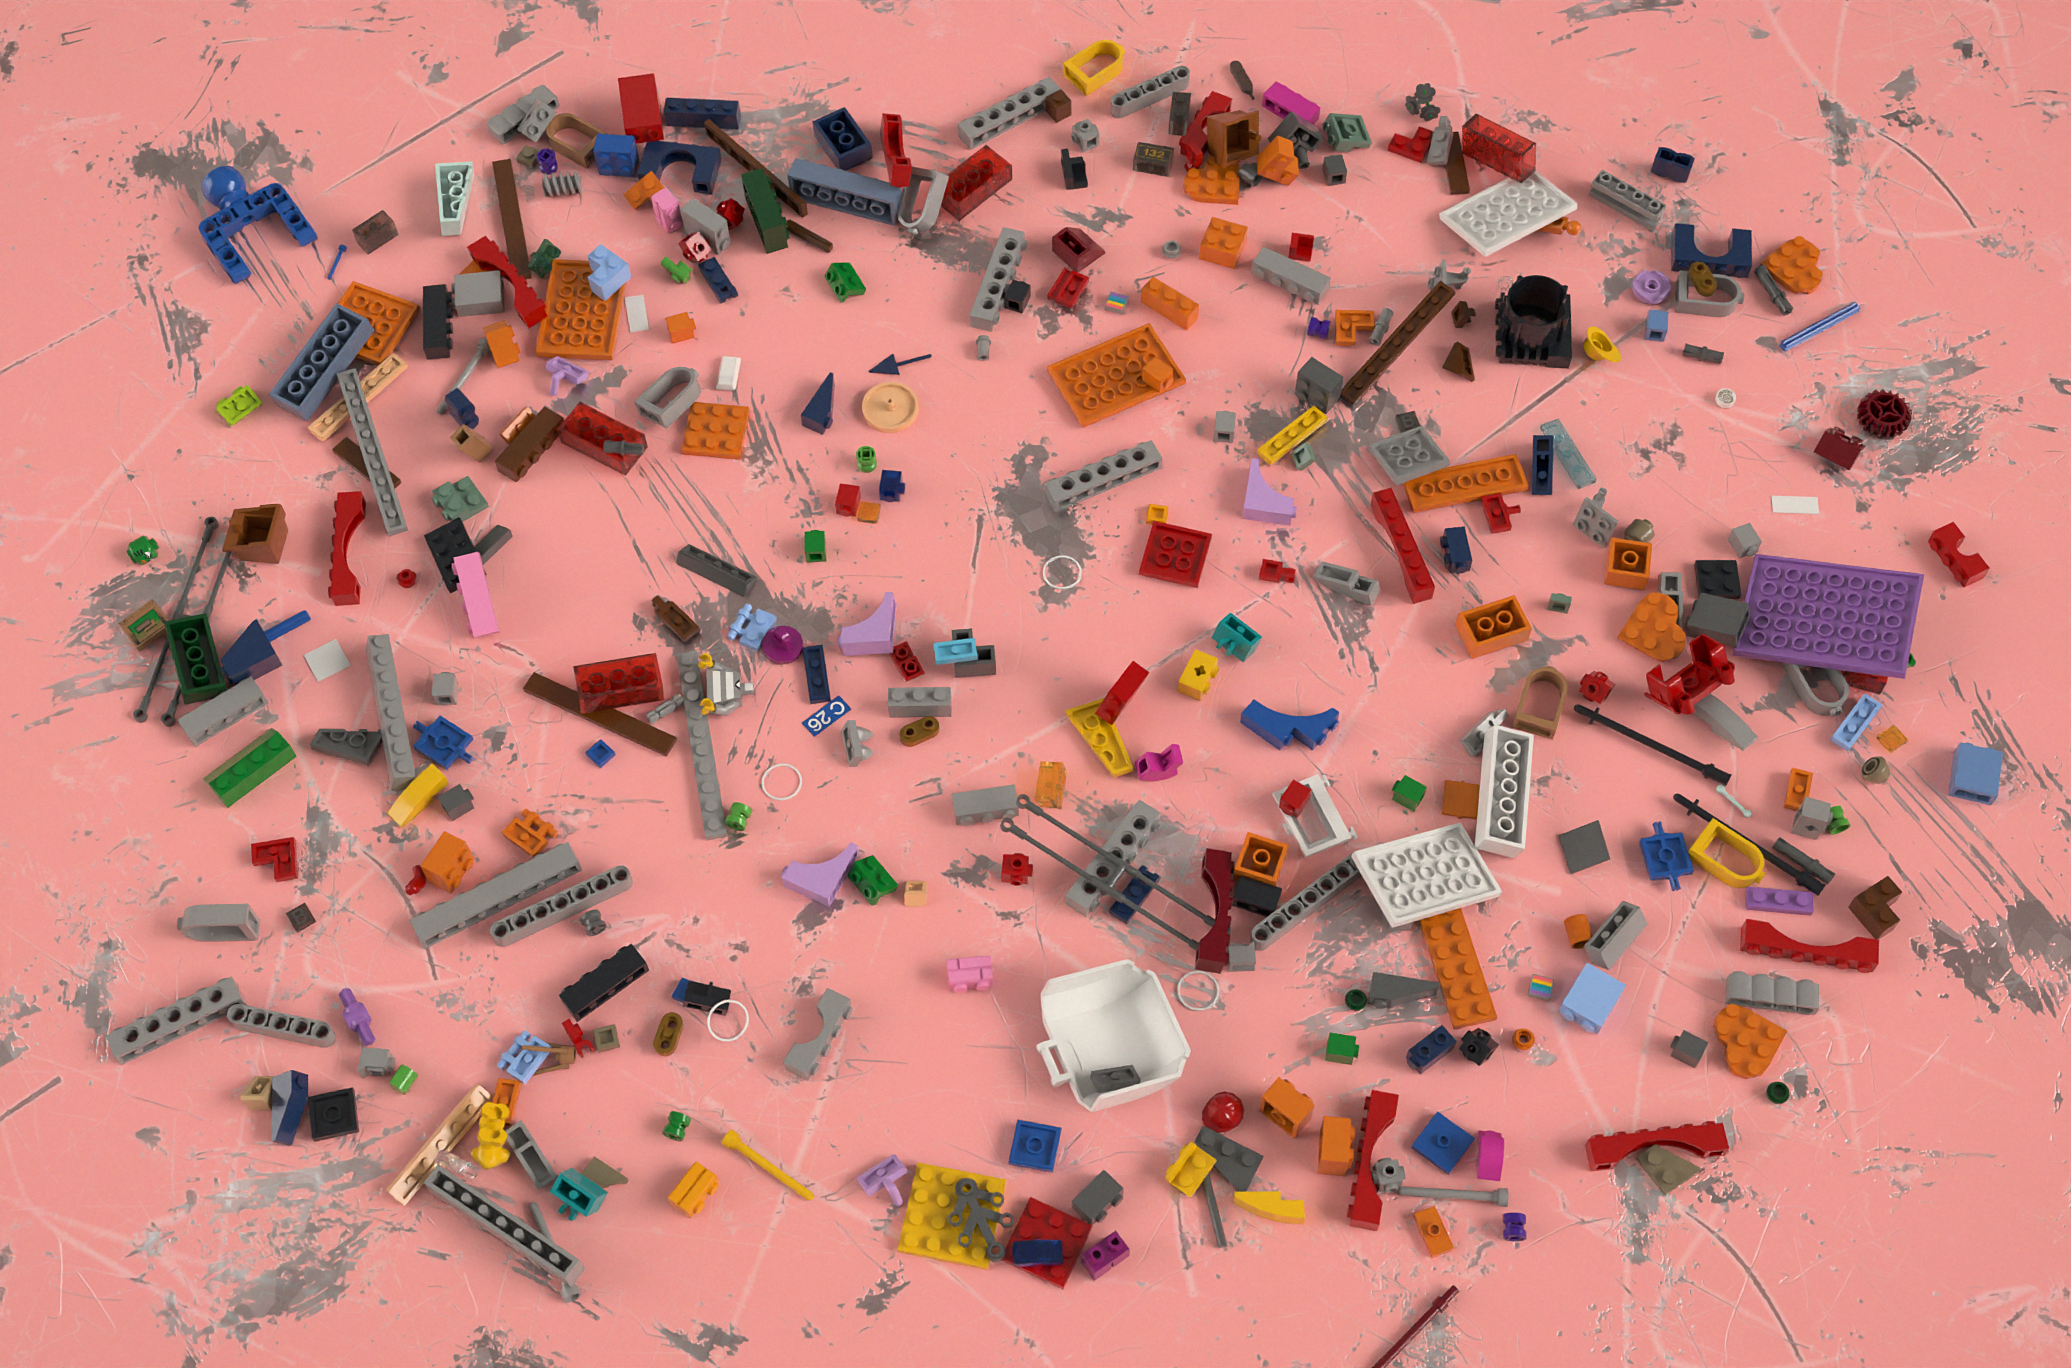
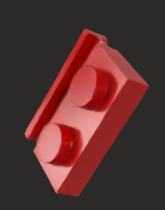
M1064 267L1047 294V299L1055 300V303L1072 309L1089 283V277L1073 270L1069 271Z

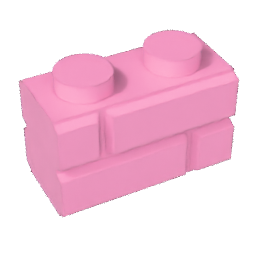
M664 188L652 195L651 198L656 221L663 226L667 233H671L679 229L683 221L678 199L667 188Z
M990 955L947 959L950 990H954L956 993H963L970 988L983 991L993 986Z

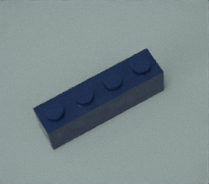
M666 97L663 111L666 126L705 128L704 122L710 119L720 129L739 130L741 118L739 101Z

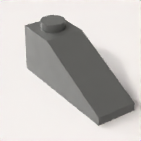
M1373 972L1368 1004L1373 1005L1375 1008L1384 1009L1434 996L1437 994L1439 983Z

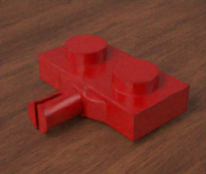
M1501 493L1481 497V503L1491 534L1511 531L1512 525L1509 516L1510 514L1521 513L1520 505L1508 507Z

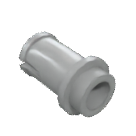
M980 335L976 339V345H978L977 358L980 361H986L989 359L991 340L987 335Z

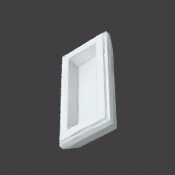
M722 357L716 390L735 391L741 358Z

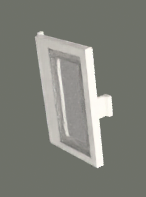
M1317 774L1299 782L1312 789L1310 800L1298 818L1288 816L1282 812L1286 820L1283 826L1288 836L1293 834L1305 858L1347 842L1351 838H1354V840L1358 839L1353 827H1350V832H1348L1325 788V786L1330 787L1331 785L1325 775L1321 776L1322 780ZM1288 786L1272 793L1278 807L1280 798Z

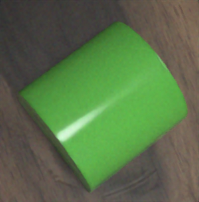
M402 1064L390 1080V1085L393 1090L405 1095L418 1074Z

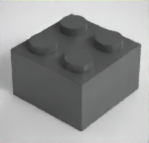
M1311 357L1298 371L1295 395L1327 414L1340 400L1343 376Z

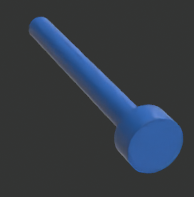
M339 245L338 255L327 277L329 280L333 276L342 253L347 249L345 245Z

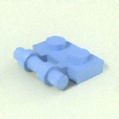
M746 603L743 609H740L737 613L738 618L735 623H732L729 627L730 632L727 638L734 641L736 636L741 637L739 640L741 646L759 652L764 636L772 629L777 620L776 615L757 609L754 615L750 614L752 606ZM745 621L749 622L746 629L741 628Z
M526 1030L520 1036L515 1037L513 1040L514 1044L507 1052L500 1056L501 1060L496 1065L501 1070H504L509 1064L510 1066L506 1070L507 1073L523 1084L528 1082L550 1052L522 1049L515 1058L518 1051L523 1045L551 1047L535 1035L527 1042L531 1034Z

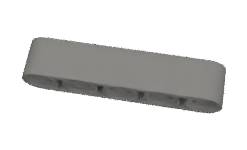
M1177 66L1113 95L1111 98V115L1114 118L1120 119L1186 90L1189 87L1190 81L1189 68Z
M242 1004L233 1005L227 1011V1018L240 1031L322 1048L330 1047L336 1041L335 1032L324 1021ZM244 1014L243 1018L236 1020L239 1015ZM260 1019H265L262 1024L257 1025ZM286 1023L283 1028L278 1029L280 1024ZM307 1027L303 1033H299L300 1029ZM323 1032H328L325 1037L319 1038Z

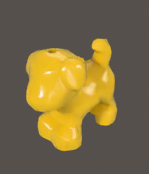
M487 1102L482 1107V1116L479 1121L480 1128L477 1139L481 1144L472 1150L471 1156L483 1169L490 1170L505 1163L510 1157V1151L502 1147L507 1140V1133L503 1128L505 1126V1119L509 1116V1108L505 1104Z

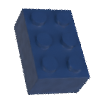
M845 107L812 121L815 138L837 169L846 171L873 158L870 141Z

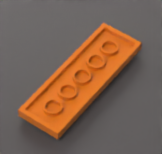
M1517 454L1445 467L1403 483L1412 513L1477 501L1486 495L1498 493L1507 495L1527 491L1529 487Z
M1459 908L1418 920L1453 1029L1496 1021L1497 1014L1462 909Z

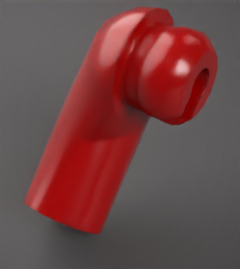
M420 865L412 868L414 878L405 886V892L408 895L417 894L426 885L425 874Z

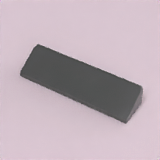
M497 525L475 546L476 552L480 553L483 565L513 537L510 529Z
M690 544L678 552L677 565L741 596L747 594L757 579L756 576Z

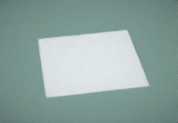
M337 639L304 655L318 682L351 666Z

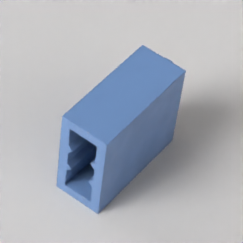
M1960 742L1953 753L1948 796L1992 805L1998 797L2003 752L1996 751L1993 748L1974 746L1972 743Z

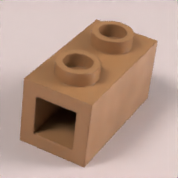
M465 424L457 428L450 436L460 451L479 463L494 450L484 436Z

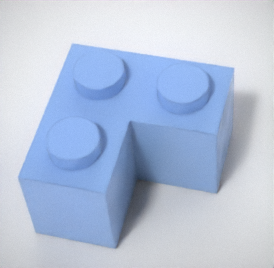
M602 244L588 255L591 270L594 271L588 277L591 291L606 301L631 278L629 265Z

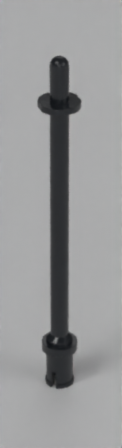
M1580 704L1574 706V710L1577 713L1590 718V725L1596 721L1702 772L1705 779L1710 778L1726 787L1732 774L1714 767L1715 764L1713 763L1705 765L1599 714L1600 708L1598 707L1595 711H1592Z
M1679 793L1674 794L1673 799L1688 809L1686 815L1689 816L1694 813L1708 823L1714 818L1754 844L1761 851L1764 859L1794 877L1797 882L1796 885H1802L1816 894V896H1819L1826 886L1810 876V872L1807 870L1804 872L1795 869L1699 807L1698 799L1693 803Z

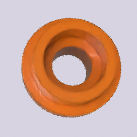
M1521 1028L1514 1032L1512 1042L1517 1049L1525 1051L1532 1048L1535 1037L1530 1030ZM1523 1037L1527 1042L1522 1043L1519 1038Z

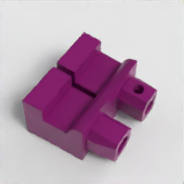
M1115 1230L1084 1252L1081 1263L1095 1281L1108 1272L1111 1266L1115 1267L1129 1257L1130 1250Z

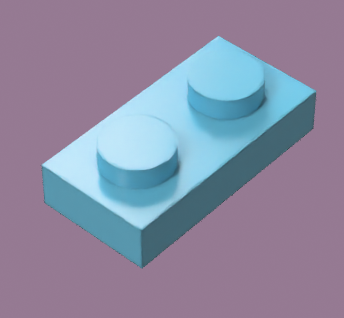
M975 638L934 643L936 665L978 660Z

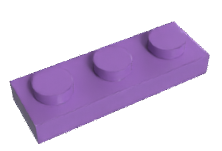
M1749 886L1745 889L1746 910L1812 915L1814 912L1813 892Z

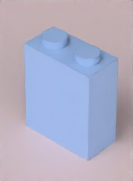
M1586 963L1558 1012L1565 1019L1580 1024L1585 1031L1598 1034L1626 985L1593 965Z

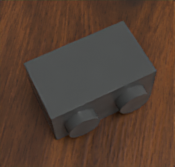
M1103 1169L1072 1201V1208L1087 1223L1094 1225L1097 1222L1099 1224L1108 1215L1107 1211L1112 1206L1115 1208L1121 1203L1124 1198L1122 1196L1124 1188Z

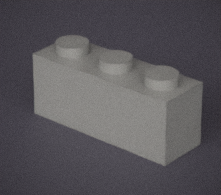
M951 687L888 688L889 718L952 717Z
M1015 784L952 793L956 825L969 826L975 822L989 823L995 819H1013L1015 816H1019V808L1016 805Z
M1622 901L1585 944L1584 948L1592 964L1610 970L1648 925L1639 906Z

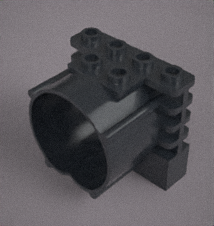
M1519 275L1516 282L1510 287L1508 295H1505V292L1500 293V297L1496 298L1495 310H1498V314L1495 317V325H1498L1495 341H1499V345H1496L1495 356L1499 357V363H1503L1505 360L1510 361V364H1515V361H1522L1523 365H1526L1527 362H1534V365H1538L1540 362L1545 363V367L1569 369L1572 359L1571 297L1570 294H1567V285H1561L1558 281L1547 276L1530 275L1523 277ZM1520 317H1536L1543 320L1546 324H1533Z

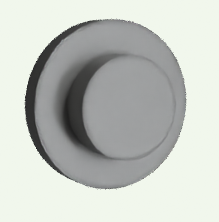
M1170 240L1163 245L1162 253L1167 258H1177L1181 254V247L1178 242Z

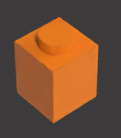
M688 312L665 318L672 344L695 338L693 330L696 329L694 319L689 318Z
M1154 357L1142 369V380L1158 392H1161L1165 387L1168 388L1172 384L1173 369Z

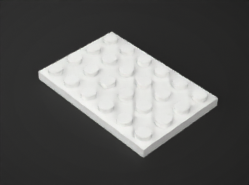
M1529 167L1441 212L1440 220L1486 257L1577 210V203L1536 170Z
M1461 822L1354 851L1351 856L1392 928L1493 899L1502 894V890Z

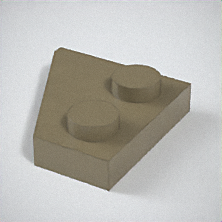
M1656 1144L1636 1158L1665 1196L1701 1171L1698 1166Z

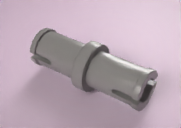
M1383 308L1378 321L1375 322L1374 331L1369 339L1372 345L1379 346L1384 334L1388 332L1389 322L1394 313L1389 308Z

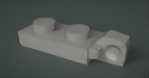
M1440 116L1439 126L1435 127L1427 159L1428 165L1447 164L1454 134L1448 116Z
M1497 709L1495 712L1490 711L1459 740L1470 757L1476 756L1483 749L1484 734L1494 724L1502 726L1501 723L1509 716L1505 709Z

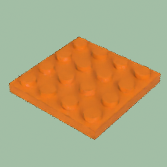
M352 281L338 304L368 319L375 331L355 357L378 366L391 355L420 311L419 304Z

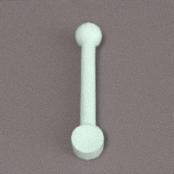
M1723 785L1717 786L1716 792L1718 794H1723L1743 812L1744 817H1751L1752 812L1746 810L1729 795Z

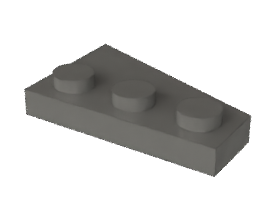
M319 729L310 743V747L315 751L369 766L382 744L381 729H378V732L367 731V729H359V731Z
M1202 1126L1194 1143L1217 1160L1213 1167L1228 1183L1232 1184L1238 1192H1247L1264 1156Z

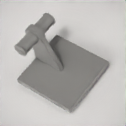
M1442 259L1439 266H1436L1433 277L1429 278L1428 289L1431 291L1439 281H1442L1447 286L1454 285L1456 289L1458 287L1461 289L1463 284L1467 283L1471 269L1464 267L1461 273L1446 271V260Z
M1603 487L1599 489L1592 500L1588 497L1584 499L1573 525L1602 548H1605L1618 520L1602 509L1605 495L1607 494V490Z

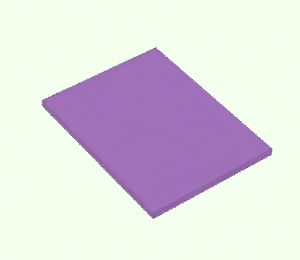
M1755 554L1744 601L1749 603L1751 616L1737 648L1734 647L1733 656L1905 679L1924 574Z

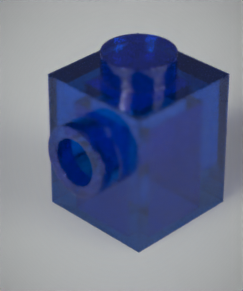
M882 470L879 486L880 500L900 502L901 494H905L902 471Z

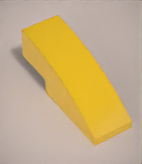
M433 763L429 765L402 792L388 811V815L401 828L433 803V797L449 784L446 776Z
M1280 1191L1234 1192L1233 1203L1252 1214L1287 1224L1304 1223V1200H1281Z

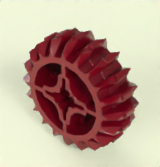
M1884 389L1880 390V392L1874 390L1872 393L1868 392L1861 399L1857 407V419H1859V425H1864L1863 431L1869 430L1870 435L1873 433L1877 435V439L1880 436H1883L1885 440L1889 436L1894 439V437L1900 436L1907 430L1912 420V410L1909 409L1910 403H1905V398H1899V393L1894 395L1891 390L1888 393Z

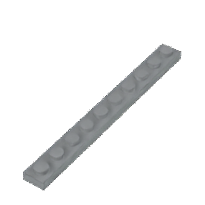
M356 368L337 373L388 536L408 531Z
M697 651L676 654L705 837L706 841L727 837V830L708 715L701 713L702 708L705 706L699 705L705 697L701 672L698 666Z

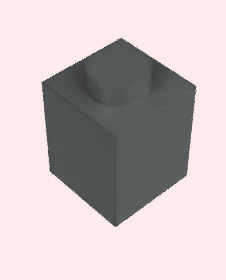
M1342 154L1324 157L1322 170L1327 186L1345 184L1347 169Z
M460 784L438 796L442 807L452 821L474 809L471 802L474 797L468 788L464 790Z
M1683 1030L1680 1037L1675 1035L1670 1045L1673 1048L1670 1056L1696 1068L1709 1042Z

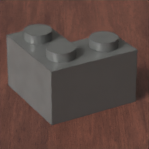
M1293 111L1286 116L1267 138L1271 142L1278 135L1293 141L1294 150L1301 145L1311 152L1324 139L1315 125Z
M972 628L952 630V641L973 638ZM994 645L976 646L978 660L954 663L955 678L996 675Z

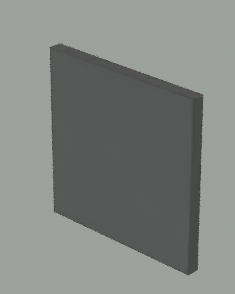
M1599 820L1559 835L1570 874L1610 860Z

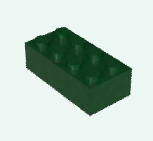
M763 168L741 174L745 200L766 253L788 248L787 240L790 239L787 230V220L785 216L782 217L781 215L782 208L780 203L776 202L777 196L774 188L771 189L769 175H765Z
M207 614L165 621L166 636L184 705L210 700L220 695L221 692L226 690V684Z

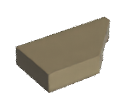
M595 1156L581 1173L601 1188H608L609 1186L621 1183L627 1184L629 1181L627 1177Z

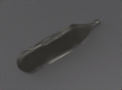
M1232 61L1230 63V72L1239 88L1254 100L1253 84L1239 61Z

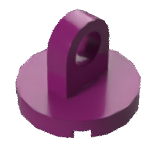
M776 626L769 630L763 638L762 648L764 655L775 664L792 663L803 652L801 634L790 626Z

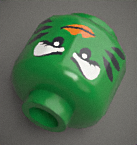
M143 535L130 542L126 551L133 563L145 565L157 558L159 545L154 538L149 539Z

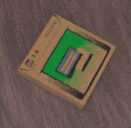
M151 599L121 621L119 625L136 649L141 652L166 633L164 622L169 620L157 603Z

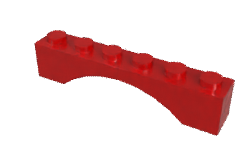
M882 113L880 137L890 186L897 188L909 187L912 164L910 158L905 157L901 115Z
M485 235L467 247L472 259L481 270H500L502 277L514 286V307L528 329L548 317L545 311L547 306L541 298H536L535 290L531 286L528 288V283L523 275L519 276L517 274L518 270L514 264L508 263L507 256L503 251L501 253L498 251L500 249L494 240L490 241Z
M1392 487L1373 492L1370 506L1377 522L1385 529L1394 546L1404 576L1406 589L1413 604L1432 599L1435 590L1434 582Z
M362 491L338 492L337 500L334 501L336 517L333 518V528L335 529V534H332L331 538L334 550L330 553L333 565L332 569L329 570L331 586L328 587V596L332 598L335 606L360 604L361 586L356 576L348 567L347 550L354 531L365 519L366 500Z
M1746 919L1741 927L1740 951L1747 952L1750 955H1769L1773 959L1787 958L1793 962L1806 961L1812 962L1817 966L1830 965L1842 970L1848 968L1855 969L1861 973L1873 972L1879 964V940L1857 936L1838 945L1815 946L1787 937L1775 929L1769 922Z
M1372 1090L1370 1097L1366 1096L1364 1110H1368L1367 1118H1362L1360 1131H1364V1137L1359 1139L1357 1152L1361 1153L1360 1161L1356 1160L1354 1174H1357V1182H1352L1350 1196H1354L1353 1205L1349 1204L1347 1218H1351L1350 1226L1372 1231L1378 1230L1383 1202L1378 1196L1372 1181L1371 1154L1377 1139L1395 1120L1398 1094Z
M1707 1121L1698 1126H1693L1691 1123L1683 1124L1679 1128L1673 1129L1670 1126H1663L1656 1131L1640 1129L1630 1134L1621 1131L1614 1133L1613 1136L1605 1137L1603 1134H1596L1591 1136L1585 1144L1591 1172L1613 1169L1629 1154L1643 1148L1652 1147L1655 1144L1658 1146L1680 1148L1700 1158L1725 1156L1729 1150L1723 1123H1715V1121Z

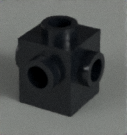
M1478 1027L1474 1031L1468 1030L1461 1038L1463 1043L1459 1050L1463 1052L1465 1058L1481 1066L1490 1058L1499 1044L1492 1039L1490 1033Z

